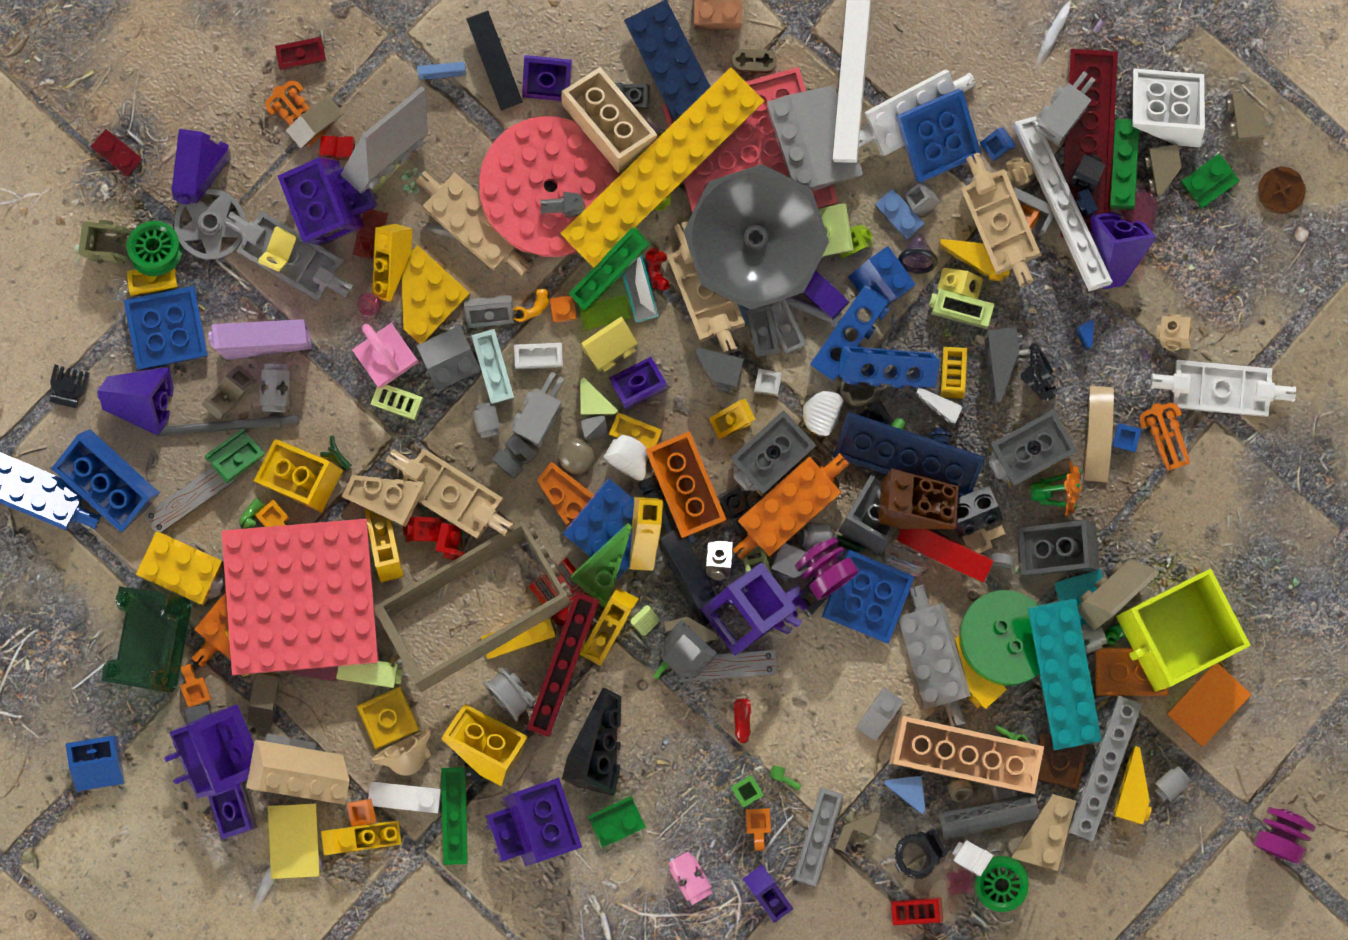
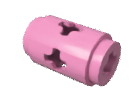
M689 851L668 863L670 873L685 899L690 901L692 905L713 894L710 889L712 887L695 856H691ZM696 870L701 872V877H695L694 873ZM680 879L687 881L685 887L680 885Z

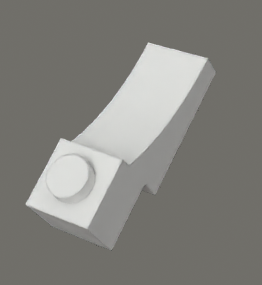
M965 840L963 844L959 842L952 852L955 856L954 862L977 876H981L993 857L991 853L972 844L968 840Z

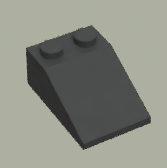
M1017 327L988 330L984 335L992 407L998 406L1002 401L1020 347H1023L1022 334L1017 333Z
M873 471L838 532L880 556L896 528L878 523L881 482L886 475Z
M1078 520L1018 528L1022 576L1100 570L1096 522Z

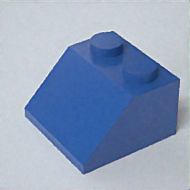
M889 246L869 258L848 276L859 293L867 285L889 300L887 307L914 289L916 285Z

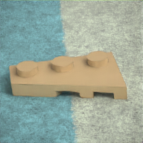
M352 475L342 497L406 527L426 483Z
M1052 794L1011 858L1058 871L1076 800Z

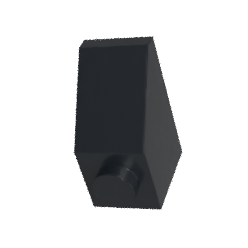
M1084 154L1069 184L1081 190L1088 188L1090 193H1092L1106 165L1101 163L1102 159L1093 154L1087 156Z

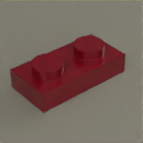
M321 36L275 46L280 71L327 61Z
M107 129L91 145L93 150L128 178L143 161L138 154Z

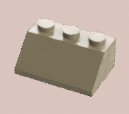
M1131 559L1124 564L1118 562L1109 570L1112 575L1108 579L1103 576L1094 584L1097 588L1095 591L1091 592L1088 590L1079 598L1081 603L1077 607L1080 616L1093 630L1097 629L1113 617L1159 574L1157 569Z

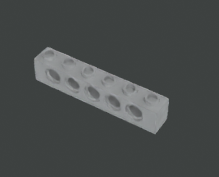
M1122 696L1115 697L1101 736L1102 741L1099 742L1068 833L1089 841L1094 840L1140 712L1141 703Z

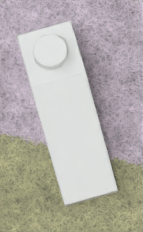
M370 781L368 799L372 798L373 806L440 813L442 790Z

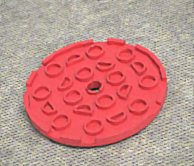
M553 116L535 117L511 126L493 142L481 166L478 186L482 209L490 225L510 245L523 252L527 251L541 257H562L577 253L560 233L578 216L566 218L563 213L541 215L540 199H558L564 196L563 192L578 193L583 197L586 209L620 176V172L618 173L575 121ZM547 180L554 182L557 185L556 191H546L544 183Z

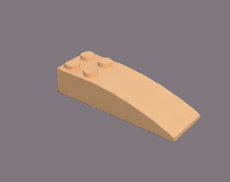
M899 716L889 764L1035 794L1044 746Z

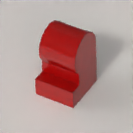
M321 136L319 156L348 161L355 149L356 140L354 136Z

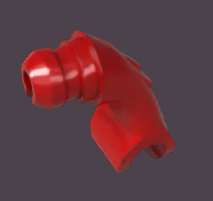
M657 248L649 249L646 253L650 282L655 289L667 290L670 286L669 281L661 274V264L667 260V255Z
M736 699L734 702L735 735L738 742L744 744L749 741L751 734V703L748 699Z

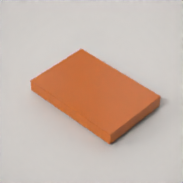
M1101 648L1094 651L1095 696H1168V688L1154 692L1138 659L1132 661L1129 653L1133 652L1132 648Z
M1216 663L1197 680L1169 710L1167 715L1195 742L1203 747L1252 694L1219 663Z

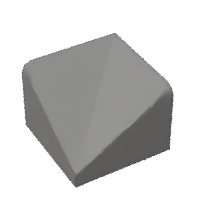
M924 181L917 183L904 194L913 213L921 217L925 216L940 203L932 187Z
M603 415L581 421L585 440L608 435Z

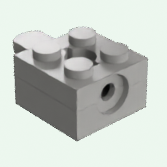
M1085 71L1073 86L1070 83L1065 88L1060 86L1052 96L1050 101L1052 105L1050 107L1045 105L1036 119V122H1038L1036 130L1057 146L1061 144L1091 102V99L1085 94L1095 82L1093 77L1090 78L1081 91L1078 90L1088 75Z
M553 372L549 375L541 391L535 388L533 393L528 392L523 402L525 408L522 414L517 413L511 424L512 428H514L513 432L517 437L538 448H541L563 407L561 401L555 399L565 379L563 377H559L550 395L547 394L556 377V374Z

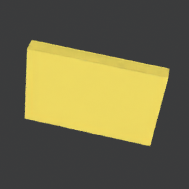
M317 803L268 806L271 879L320 876Z

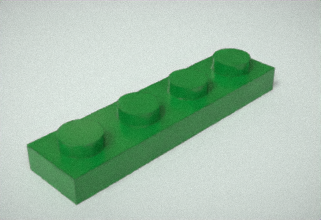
M1133 119L1115 120L1111 209L1135 210L1140 129L1132 126Z
M632 227L570 291L569 295L583 311H588L651 244L636 227Z
M465 767L441 768L443 865L468 864Z

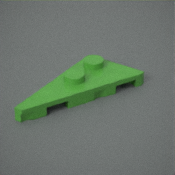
M629 523L571 576V580L590 596L600 599L599 604L604 608L609 601L632 530V526Z

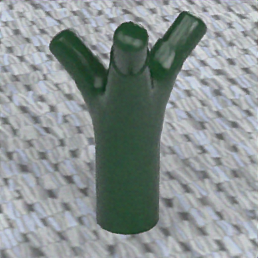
M331 435V446L328 447L329 452H321L320 456L334 460L346 472L352 464L340 453L335 443V437Z
M838 534L836 535V539L839 542L838 545L847 550L863 552V549H867L857 542H853Z

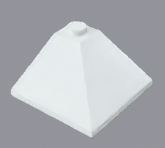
M1133 68L1132 126L1174 145L1200 147L1205 130L1204 74Z

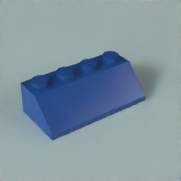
M91 429L79 433L51 468L121 533L141 516L160 494L156 488Z

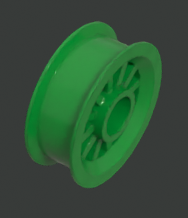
M148 221L140 224L130 233L127 240V253L133 266L137 271L147 276L167 274L178 265L182 256V246L179 243L177 233L170 225L161 221ZM158 246V249L150 251L151 248Z
M992 857L981 876L976 875V894L982 904L993 911L1007 912L1014 910L1023 903L1028 894L1029 880L1027 872L1020 862L1011 857ZM1001 867H1006L1004 873L1001 872ZM997 868L998 874H996L992 869ZM1009 869L1013 870V872L1008 875ZM990 873L993 876V878L986 875ZM1003 878L1009 882V885L1005 889H999L996 887L995 882ZM1019 883H1020V887H1017V886H1014V885H1013V884H1019ZM991 888H993V889L990 890L988 893H987L986 890H985V889H991ZM1011 890L1016 891L1017 894L1014 895ZM994 893H996L995 899L991 897ZM1006 894H1008L1011 897V899L1007 900ZM1000 895L1003 896V901L998 900Z

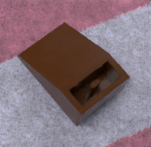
M891 469L881 482L878 523L898 529H955L959 486Z

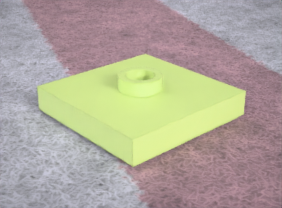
M842 203L819 209L829 241L822 258L854 251L846 204Z

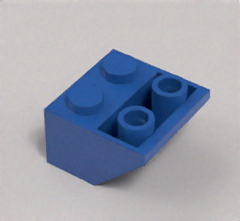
M113 735L65 743L68 765L76 791L125 784L118 736Z

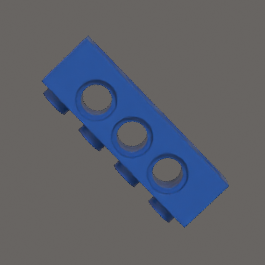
M865 285L810 365L832 381L837 377L841 379L838 374L840 360L833 358V348L839 347L842 349V346L861 347L860 343L864 337L869 339L876 330V327L873 326L878 318L882 320L890 308L887 307L889 300ZM862 308H867L871 311L872 317L869 321H863L859 317V311ZM847 328L857 330L858 338L851 341L847 339L845 335Z
M842 346L838 374L845 383L857 385L859 382H867L871 386L890 384V386L895 388H904V385L915 389L923 388L926 390L927 387L935 388L940 360L934 353ZM870 363V366L867 370L861 371L862 367L865 364ZM893 365L889 372L884 373L886 367ZM915 367L914 372L907 375L908 370Z

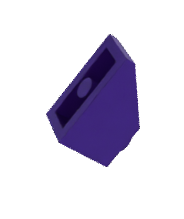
M763 865L743 878L774 923L793 910V907Z

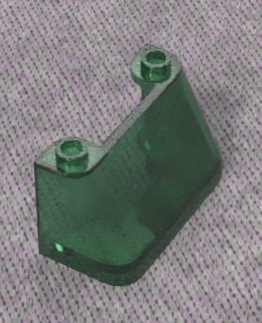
M119 586L115 602L120 611L126 612L117 659H109L104 664L101 681L171 693L176 689L179 680L191 615V602L185 597Z

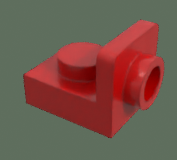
M411 517L406 527L403 526L405 541L437 542L441 518Z
M441 523L435 551L444 553L443 558L455 560L464 555L465 552L457 550L458 544L461 541L462 529L451 524Z

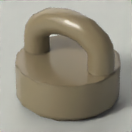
M956 778L948 783L950 797L955 802H965L974 794L970 781Z

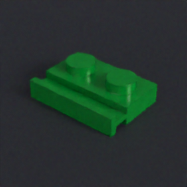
M1219 153L1184 178L1180 183L1192 199L1196 201L1199 208L1202 209L1237 184L1240 179L1236 177L1233 173L1234 171Z
M242 428L207 453L205 460L211 463L213 469L228 484L261 460L265 453L250 436L245 434Z
M632 796L588 816L602 848L646 828Z

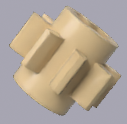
M1016 158L1006 163L1007 169L1005 170L1014 187L1028 183L1030 181L1029 175L1034 174L1029 161L1024 162L1023 158Z

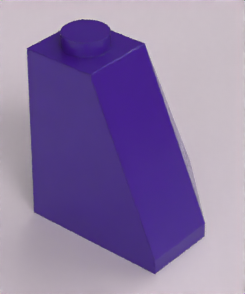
M179 129L171 190L173 199L181 204L198 203L230 160L229 145L222 141L218 144L210 140V135L204 132Z
M1114 212L1091 216V236L1112 280L1109 286L1102 287V289L1124 286L1154 243L1156 236L1144 222L1135 220L1134 223L1122 220V215Z
M158 368L108 376L97 390L102 410L159 435L169 421L170 411L166 410L168 396L172 397L174 390L170 369Z

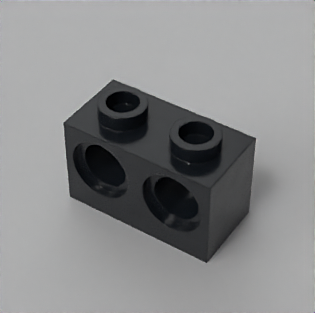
M989 485L958 498L955 531L959 538L1003 520L999 505Z

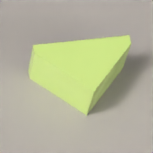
M584 377L580 380L581 417L617 415L618 410Z

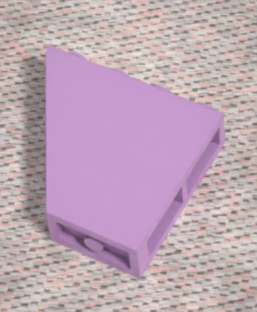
M304 319L212 324V331L208 332L210 346H213V349L226 360L312 349L309 325Z

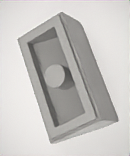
M511 295L464 300L467 328L514 324Z

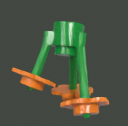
M1069 461L1071 472L1051 478L1039 479V482L1031 483L1032 500L1040 501L1041 505L1065 507L1066 519L1070 518V513H1075L1078 507L1076 505L1077 499L1081 491L1079 479H1082V471L1079 470L1078 465L1074 466L1072 461ZM1067 479L1064 485H1052L1053 482ZM1054 491H1067V502L1050 500L1049 498H1053Z

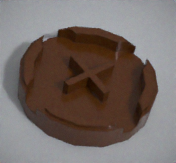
M1280 166L1269 170L1263 175L1259 181L1257 193L1259 201L1265 209L1276 214H1287L1301 205L1305 198L1306 187L1301 175L1297 171L1289 167Z

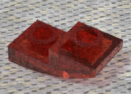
M376 209L363 213L362 223L364 227L359 229L352 255L374 260L375 227L385 226L389 213Z

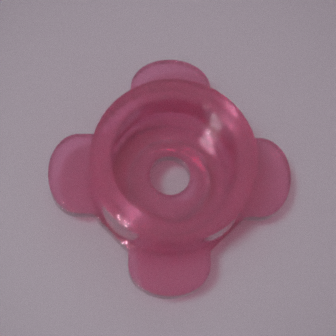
M963 870L961 873L949 872L947 875V879L950 881L949 893L951 895L962 892L965 894L971 893L972 886L969 880L971 873L967 870ZM959 880L962 881V884H961V885H958V884H957V882H958Z

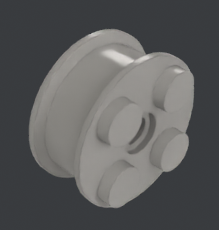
M499 667L497 675L490 681L484 680L482 683L502 710L517 723V717L526 709H533V704L536 700L528 691L521 687L522 682L514 673H511L506 667L504 669Z

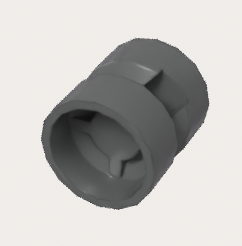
M513 434L506 441V448L499 449L491 459L509 476L515 479L523 470L522 465L528 464L536 456V453L519 437Z

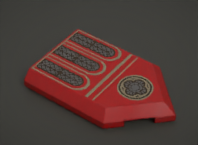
M565 558L556 565L560 576L557 577L559 583L565 582L572 593L568 596L571 603L576 592L589 595L571 580V576L576 569L568 558ZM546 573L529 585V588L542 605L558 596ZM571 605L551 616L557 625L564 626Z

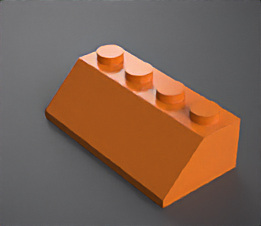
M690 431L645 449L681 538L703 532L726 522V517Z

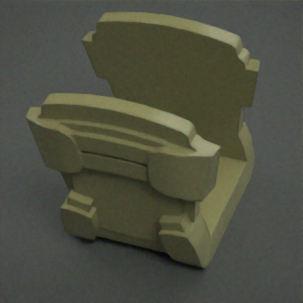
M99 220V223L86 221L82 224L78 252L81 256L88 258L92 262L101 264L104 261H111L113 264L124 265L125 262L128 263L126 256L113 252L96 251L98 233L129 236L132 231L123 226L113 225L114 222L108 220Z

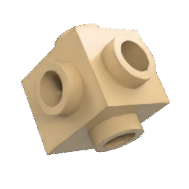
M1177 314L1162 316L1161 325H1157L1156 338L1160 339L1162 348L1172 351L1179 350L1180 348L1191 349L1193 334L1191 317H1182Z

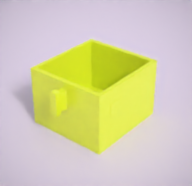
M1212 569L1195 575L1116 615L1133 649V652L1129 653L1132 661L1138 659L1154 692L1171 687L1251 646Z

